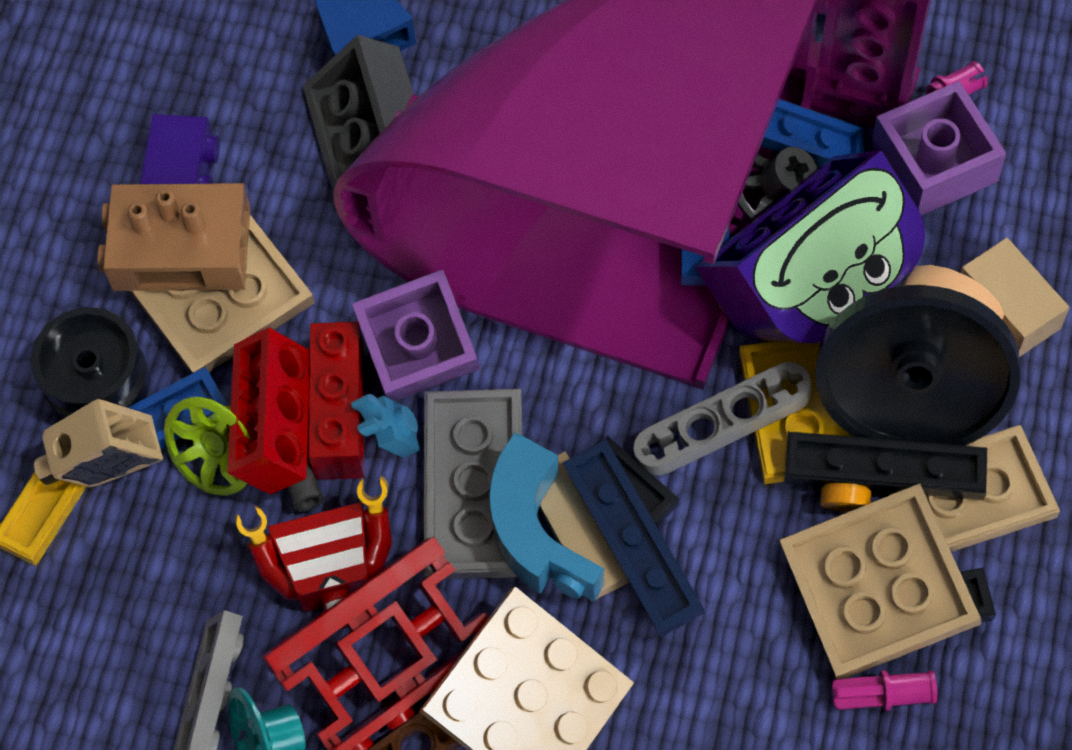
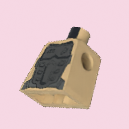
M97 399L44 430L42 439L46 454L34 461V469L39 480L45 485H51L59 480L87 487H95L163 460L152 415Z

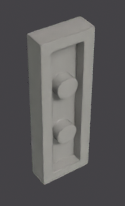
M223 610L206 620L174 750L217 749L220 733L218 730H215L219 711L226 707L232 689L231 682L227 681L231 662L234 663L243 646L244 636L242 633H239L243 616Z

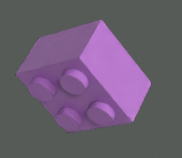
M960 81L877 116L871 143L874 151L882 150L917 206L921 216L997 183L1007 154Z
M443 269L352 303L384 392L389 399L398 401L481 369Z

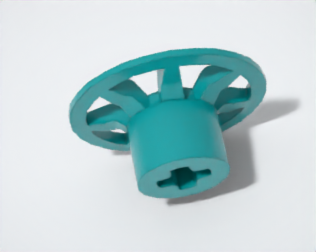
M237 687L230 691L228 720L233 743L240 736L238 729L246 732V738L235 743L236 750H305L306 743L303 727L296 710L291 704L259 713L254 701L243 688Z

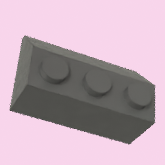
M357 35L303 85L333 194L338 179L367 146L392 122L398 110L404 111L413 94L399 46Z

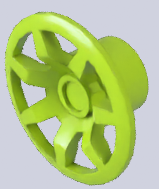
M190 397L175 404L165 419L164 440L170 458L186 480L204 492L221 496L235 494L248 484L227 473L230 426L234 425L237 421L236 416L231 412V406H223L212 399L204 397ZM189 408L191 421L194 425H188L176 420L182 410ZM202 408L210 410L213 414L206 417ZM239 420L238 424L244 435L250 439L247 430ZM174 433L182 439L193 440L194 445L179 454L174 441ZM201 457L204 460L200 472L201 478L195 475L185 462ZM218 465H220L222 476L231 485L220 486L212 484Z

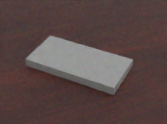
M521 389L425 392L424 540L434 536L445 551L444 557L455 568L456 571L444 579L517 577L504 560L495 539L490 509V486L494 468L506 444L514 432L522 435ZM429 565L424 568L425 577L433 572Z

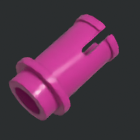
M972 61L965 67L945 77L937 75L932 78L931 83L926 87V95L957 81H960L968 95L987 87V75L977 80L976 78L969 80L984 72L979 63Z

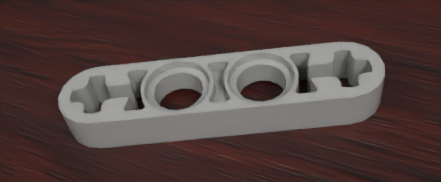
M785 362L778 364L644 429L639 433L634 442V452L638 463L652 475L661 476L668 474L801 410L812 398L813 388L809 372L798 363ZM790 379L793 384H797L798 392L790 395L787 390H783L781 382ZM765 388H768L769 396H772L774 405L771 407L767 406L765 395L761 391ZM742 398H752L759 403V410L751 418L741 419L732 413L735 402ZM699 419H708L715 425L712 435L704 440H695L688 435L690 425ZM678 430L686 447L682 450L679 449L677 441H675L673 432ZM656 442L662 448L665 447V456L658 460L653 454H650L651 449L649 447Z

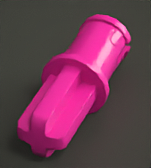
M881 670L879 676L835 679L832 682V700L835 708L839 710L883 707V710L887 712L891 711V706L937 703V683L934 671L888 675L887 670Z

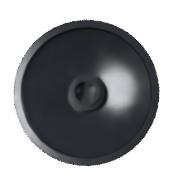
M898 286L883 289L860 298L834 318L825 330L818 347L815 373L816 386L821 402L828 414L843 430L853 437L966 446L995 429L1010 412L1020 386V358L1016 341L1005 322L993 310L977 299L964 293L938 286Z

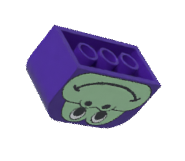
M882 150L835 155L720 247L714 264L704 262L703 260L695 268L730 322L743 335L758 341L818 343L821 341L830 323L846 307L871 293L892 288L913 270L921 257L924 247V224L917 206Z

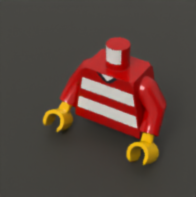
M380 476L382 493L376 497H371L365 493L364 479L361 478L357 486V494L362 503L368 507L364 511L362 503L359 502L268 526L271 535H265L264 533L267 519L260 507L254 505L260 516V522L252 529L242 526V521L237 513L235 517L236 526L243 535L251 539L248 547L261 578L285 600H299L303 611L310 612L323 608V611L327 610L382 571L392 547L388 509L382 506V502L388 493L387 480Z

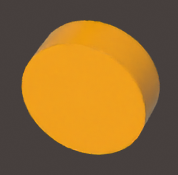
M830 483L821 488L820 506L828 510L850 512L871 503V490L866 486L851 483Z

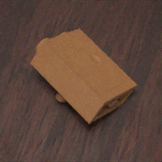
M244 183L111 185L110 203H104L102 207V225L104 231H107L106 244H100L98 248V268L100 273L106 274L112 290H245L251 206Z

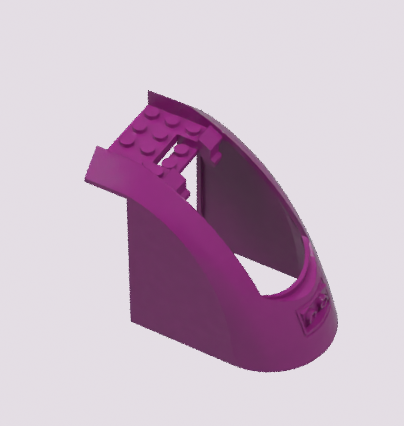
M931 0L562 1L461 62L420 96L412 94L404 111L398 110L392 122L367 146L338 179L333 194L336 211L343 225L360 246L383 266L405 281L410 282L443 269L457 307L704 390L730 320L718 307L719 303L707 286L681 285L680 249L704 256V262L714 264L728 227L730 239L752 222L737 204L743 193L745 200L754 210L757 201L763 194L761 188L744 189L749 176L759 175L761 172L752 167L757 154L759 153L768 160L771 159L773 150L761 147L779 99L872 129L875 127L877 116L911 102L921 71L917 64ZM826 11L822 42H814L816 16L818 13L824 15Z

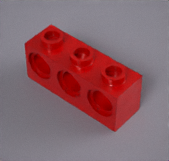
M358 321L310 323L309 460L316 480L364 478L365 436L358 431L357 425L365 422L362 414L358 410L353 409L351 402L365 396V346Z
M270 327L234 344L231 412L236 416L237 421L234 425L230 426L227 473L271 495L306 479L310 350ZM239 420L247 430L250 439L244 435L238 424Z

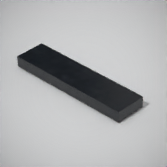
M788 431L784 484L823 487L830 483H851L866 486L871 491L892 493L921 484L925 495L984 500L987 487V447Z

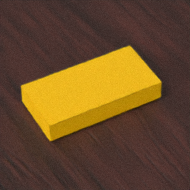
M34 472L0 524V549L37 566L87 486L59 480L51 485H45L39 480L36 472Z

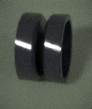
M82 307L63 312L46 324L34 341L30 359L34 378L44 393L49 406L60 420L97 399L128 408L147 398L151 379L147 362L142 350L139 348L133 330L122 317L103 308Z

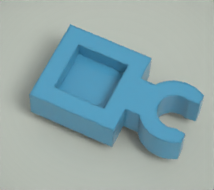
M367 394L351 402L352 408L358 410L365 422L357 425L358 431L364 436L375 434L380 448L402 458L420 451L415 434L418 431L417 420L407 406L385 396L376 398L372 394Z

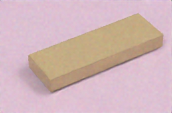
M565 451L558 455L559 475L543 498L539 510L559 544L604 568V587L596 598L598 599L629 582L564 469L562 462L570 459Z

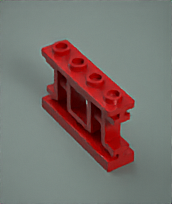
M434 536L419 543L260 657L271 674H274L284 691L288 692L301 681L308 678L335 717V719L314 733L326 750H367L374 744L369 736L384 725L391 731L415 714L411 706L425 695L431 696L466 649V647L427 676L423 677L420 672L437 659L422 637L441 623H444L455 640L462 642L476 632L477 634L489 618L485 612L479 613L463 625L435 585L456 570L444 557L445 551ZM428 565L433 572L417 583L431 604L429 608L411 621L397 601L390 602L379 611L376 610L374 607L375 603ZM391 618L418 658L379 686L351 645ZM347 625L350 632L334 642V645L348 663L346 668L328 681L323 679L312 661H308L292 672L289 667L290 664ZM360 682L374 702L379 703L394 692L396 695L394 700L339 739L336 733L353 722L338 700L339 697Z

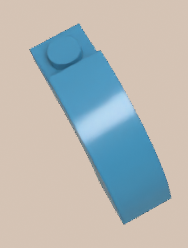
M514 432L498 458L490 486V509L498 548L516 576L537 593H542L551 578L554 580V585L566 595L579 599L582 595L594 602L604 587V568L554 541L544 531L537 518L538 509L543 498L559 475L558 455Z

